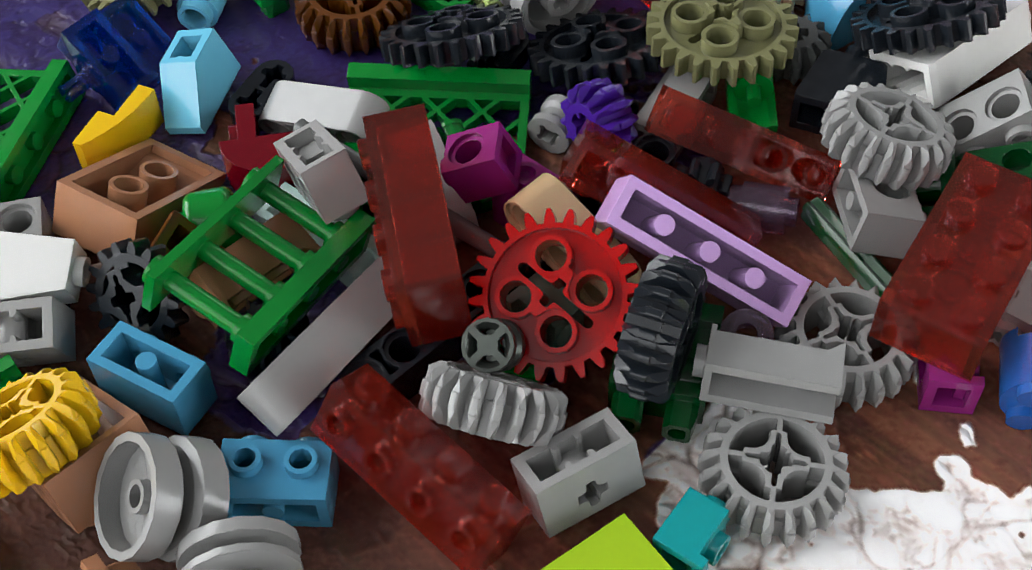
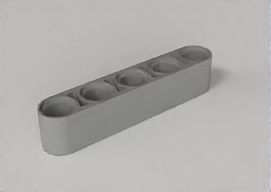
M394 241L237 399L277 437L428 281L431 275Z

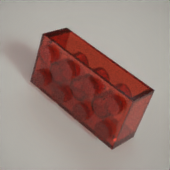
M419 104L364 116L362 118L366 138L358 139L357 145L363 170H366L368 181L364 182L371 213L374 212L376 222L375 225H372L378 255L379 257L382 256L384 269L380 270L386 300L391 305L396 329L406 327L412 347L463 336L467 327L472 324L425 105Z
M966 152L879 299L869 336L970 383L1032 266V179Z

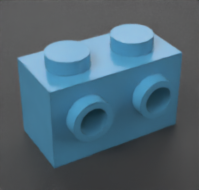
M121 320L86 358L100 389L130 409L181 435L188 436L218 398L210 376L211 370L206 362Z
M249 435L242 439L223 438L221 451L229 471L230 502L227 518L235 516H266L283 520L291 526H333L340 472L333 441H323L310 436L300 437L296 440H274L258 435Z

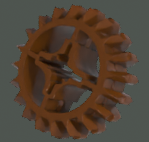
M294 0L296 21L300 25V30L305 35L306 41H313L317 50L328 48L332 55L337 54L339 51H346L349 58L354 51H363L368 55L370 48L376 47L381 50L378 36H381L380 32L387 30L389 25H398L399 20L410 19V13L412 12L411 0Z

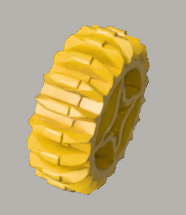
M66 367L54 370L43 368L35 375L30 372L15 382L8 381L6 386L0 389V499L5 498L12 491L16 495L22 494L28 486L35 483L42 485L45 478L53 473L60 474V468L69 461L77 460L79 457L78 451L92 443L91 435L95 434L101 427L99 419L103 413L98 406V400L86 380H82L76 371H68Z

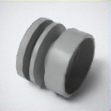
M235 516L212 521L192 530L179 542L175 554L177 570H304L300 558L302 550L297 530L283 520L266 516Z

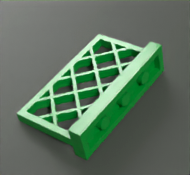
M52 59L45 70L0 69V85H7L0 89V105L13 98L17 101L0 110V126L14 119L9 128L3 131L0 128V203L24 199L86 94L68 60ZM34 88L29 96L23 99L20 97V94Z
M349 62L347 71L349 88L371 92L388 103L390 111L384 124L392 118L402 128L430 119L433 123L437 120L443 123L449 120L445 114L453 108H469L475 114L463 123L465 130L476 128L482 122L485 125L496 122L491 116L499 110L519 111V118L505 129L511 137L517 133V141L513 137L512 139L521 149L522 154L526 155L527 130L532 104L531 70L452 66L440 68L427 66L419 69L418 65L403 68V64L392 66L391 64ZM408 106H424L429 111V113L412 125L400 114ZM378 136L375 145L389 155L386 143Z

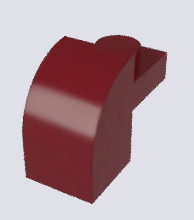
M253 103L234 105L236 124L228 125L229 140L218 142L228 181L235 191L241 187L243 180L253 168L258 167L261 169L275 155L279 156L273 143L292 133L290 131L261 136ZM283 164L278 187L287 182L296 188Z

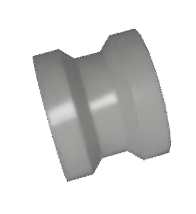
M553 94L547 97L541 106L540 113L535 114L529 122L527 130L530 138L536 145L545 151L557 154L565 152L572 142V139H566L567 128L560 122V119L565 116L560 103L567 99L566 96L560 94Z

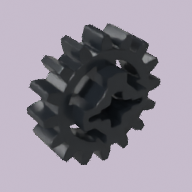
M147 237L136 240L128 238L112 243L111 247L100 250L97 253L100 262L90 265L88 268L89 272L96 278V282L87 284L86 290L96 294L97 301L89 305V309L95 312L100 311L103 315L98 325L101 330L110 326L114 328L121 320L164 342L181 334L178 326L188 323L190 320L187 313L182 310V307L187 305L170 293L151 312L141 306L144 290L143 272L157 255L165 256L166 246L164 244L150 247L149 238Z

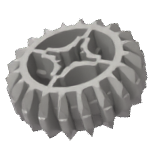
M861 82L859 86L847 85L844 90L837 91L834 99L830 100L821 120L822 126L819 131L823 135L821 144L829 149L828 156L832 159L841 160L842 169H851L858 174V179L865 177L872 180L875 186H878L880 183L887 184L892 190L896 191L900 186L909 191H915L918 186L929 188L933 181H938L941 174L946 172L952 160L957 139L953 135L954 127L950 123L945 122L946 116L943 113L932 110L933 105L931 103H923L916 98V94L908 95L903 93L899 87L894 90L887 88L883 83L873 87L867 82Z
M835 277L829 283L828 288L815 281L812 287L809 288V292L805 293L788 327L775 326L773 335L776 341L825 350L832 349L846 342L842 390L840 396L836 395L835 409L840 406L841 402H848L855 413L862 407L864 400L877 408L883 402L884 396L893 399L899 393L901 386L910 380L914 370L912 365H915L919 354L918 344H916L917 327L909 325V310H895L897 306L895 296L882 299L878 296L877 285L869 291L861 289L857 278L849 286H842ZM818 326L820 332H818L817 338L808 340L805 334ZM881 347L885 356L874 362L870 355L873 349Z
M440 360L429 364L427 374L422 378L419 390L421 398L418 408L428 419L435 420L438 424L450 426L451 429L467 432L470 435H478L489 440L494 439L525 447L547 446L552 436L563 431L568 412H566L568 398L557 388L549 387L547 384L519 377L515 374L479 372L463 362L457 363Z
M738 407L733 412L732 420L721 417L719 422L716 423L715 432H709L704 439L703 450L699 454L697 469L700 473L698 488L700 493L715 496L726 503L724 507L730 510L728 516L730 521L727 526L734 523L740 526L738 535L741 541L753 532L760 534L763 548L770 544L772 536H779L785 547L788 548L794 543L796 534L809 543L815 537L817 528L826 531L832 525L835 515L842 512L846 502L845 493L848 492L851 483L850 473L846 472L849 464L848 454L838 451L840 447L839 435H824L826 429L824 423L813 422L810 424L804 419L755 410L750 414L743 408ZM771 461L775 462L774 474H777L775 486L771 484L772 473L769 472ZM788 498H796V499H797V500H793V501L782 502L783 500H786V499H788Z

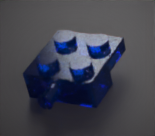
M115 0L101 11L95 8L61 32L57 48L75 66L77 75L63 85H60L58 90L62 97L66 95L65 100L71 103L91 88L99 93L117 112L138 85L154 89L161 84L159 63L172 40L136 0Z

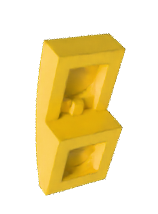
M138 85L115 115L101 111L96 112L72 142L82 169L149 139L164 122L155 89Z

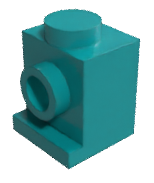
M690 487L652 539L653 547L673 570H707L708 563L715 566L719 562L731 540V536L725 533L726 526L730 521V518H728L730 510L724 507L726 504L724 501L712 495L705 496Z

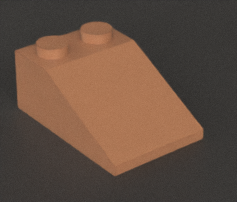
M149 138L57 180L52 232L63 238L75 239L83 249H87L95 254L100 250L111 247L112 243L128 238L136 240L147 237L151 245L169 214L174 210L182 212V201L188 193L220 187L225 182L226 173Z
M88 380L86 382L94 392L98 400V406L103 413L99 419L101 427L95 434L91 435L92 443L78 451L79 457L77 460L66 463L60 468V474L53 473L44 479L42 485H37L36 483L31 485L34 491L55 514L78 534L87 527L95 526L94 493L97 474L104 454L114 439L127 431L151 433L137 412Z

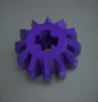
M608 77L584 81L575 85L573 89L568 90L567 99L560 103L561 109L565 114L560 119V122L566 126L568 131L566 139H572L576 154L584 153L589 161L603 160L608 157L611 159L629 146L633 139L638 137L637 130L633 124L639 117L631 110L630 106L633 99H626L624 97L622 84L613 85Z

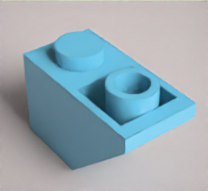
M214 28L178 30L159 63L165 129L170 135L205 134L212 124L226 94L230 90L241 65Z

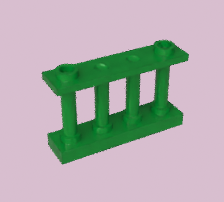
M277 155L261 169L258 167L253 168L243 180L241 187L167 255L163 256L160 254L153 258L142 275L144 290L141 306L151 312L171 293L231 334L230 340L234 344L229 366L246 377L363 255L367 249L376 221L375 218L358 209L345 223L338 221L326 225L314 209L278 187L284 159ZM267 203L324 240L323 246L316 253L312 250L305 253L252 218V216ZM237 232L294 270L293 276L286 283L278 281L275 284L220 246ZM205 262L263 301L262 308L254 316L250 313L243 316L187 277L194 269Z

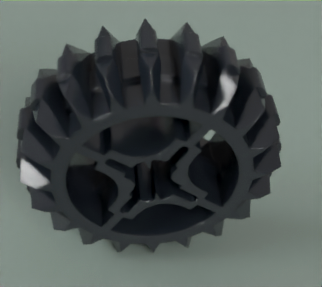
M659 254L648 263L646 271L641 274L638 287L634 290V296L631 304L628 306L626 319L622 325L621 337L617 344L618 351L614 360L615 369L613 372L617 391L629 395V398L647 403L650 401L657 404L665 403L674 393L676 385L681 379L689 354L692 351V345L698 332L697 329L706 300L705 293L708 287V278L703 266L694 264L689 259L676 255L670 257Z

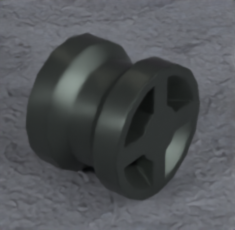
M489 317L478 319L470 324L464 332L461 342L462 354L468 365L484 373L511 370L521 361L526 346L524 334L518 325L508 319ZM503 337L504 339L502 340V350L504 351V353L500 350V340Z

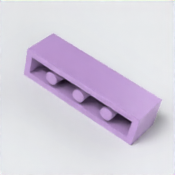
M632 174L615 180L595 216L597 228L603 231L611 227L615 232L614 238L626 243L652 260L659 254L670 257L676 255L689 259L694 264L703 266L708 278L706 290L708 293L765 326L787 328L812 282Z

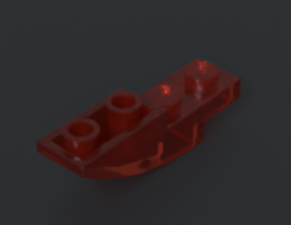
M664 84L644 127V130L707 157L714 158L743 173L809 200L820 197L826 201L841 169V160L832 159L824 152Z

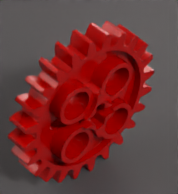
M546 208L544 223L537 224L528 212L524 214V230L519 232L513 225L506 223L505 228L509 240L505 243L492 237L488 240L496 251L493 258L486 256L477 257L476 260L487 271L485 276L477 275L470 277L469 281L483 290L481 295L468 299V304L477 308H483L484 313L476 317L472 323L478 319L489 317L508 319L519 326L524 334L526 346L524 356L519 364L514 367V373L522 376L532 364L534 365L535 380L539 382L545 380L549 369H554L557 381L559 383H566L568 368L572 367L580 378L586 379L588 374L587 362L592 360L602 369H606L607 363L603 352L607 348L614 353L618 351L616 338L622 333V325L626 319L628 306L631 304L629 297L634 296V290L639 285L628 283L627 279L635 275L639 271L637 263L621 264L620 261L630 251L629 247L624 243L611 248L610 244L615 236L614 230L608 227L596 235L597 220L592 215L580 227L577 225V217L573 209L567 211L563 222H557L552 209ZM552 246L565 248L567 258L560 269L556 271H545L542 269L540 264L541 256L547 248ZM522 264L529 265L556 289L562 288L565 284L566 286L563 289L564 296L592 319V327H583L554 302L546 308L545 306L550 300L549 297L520 272V266ZM594 279L605 282L608 287V293L601 304L592 307L581 303L580 291L585 283ZM517 286H527L531 292V302L528 307L517 313L510 312L506 305V297L509 291ZM556 320H566L571 324L572 336L569 342L559 348L550 347L545 338L546 329Z

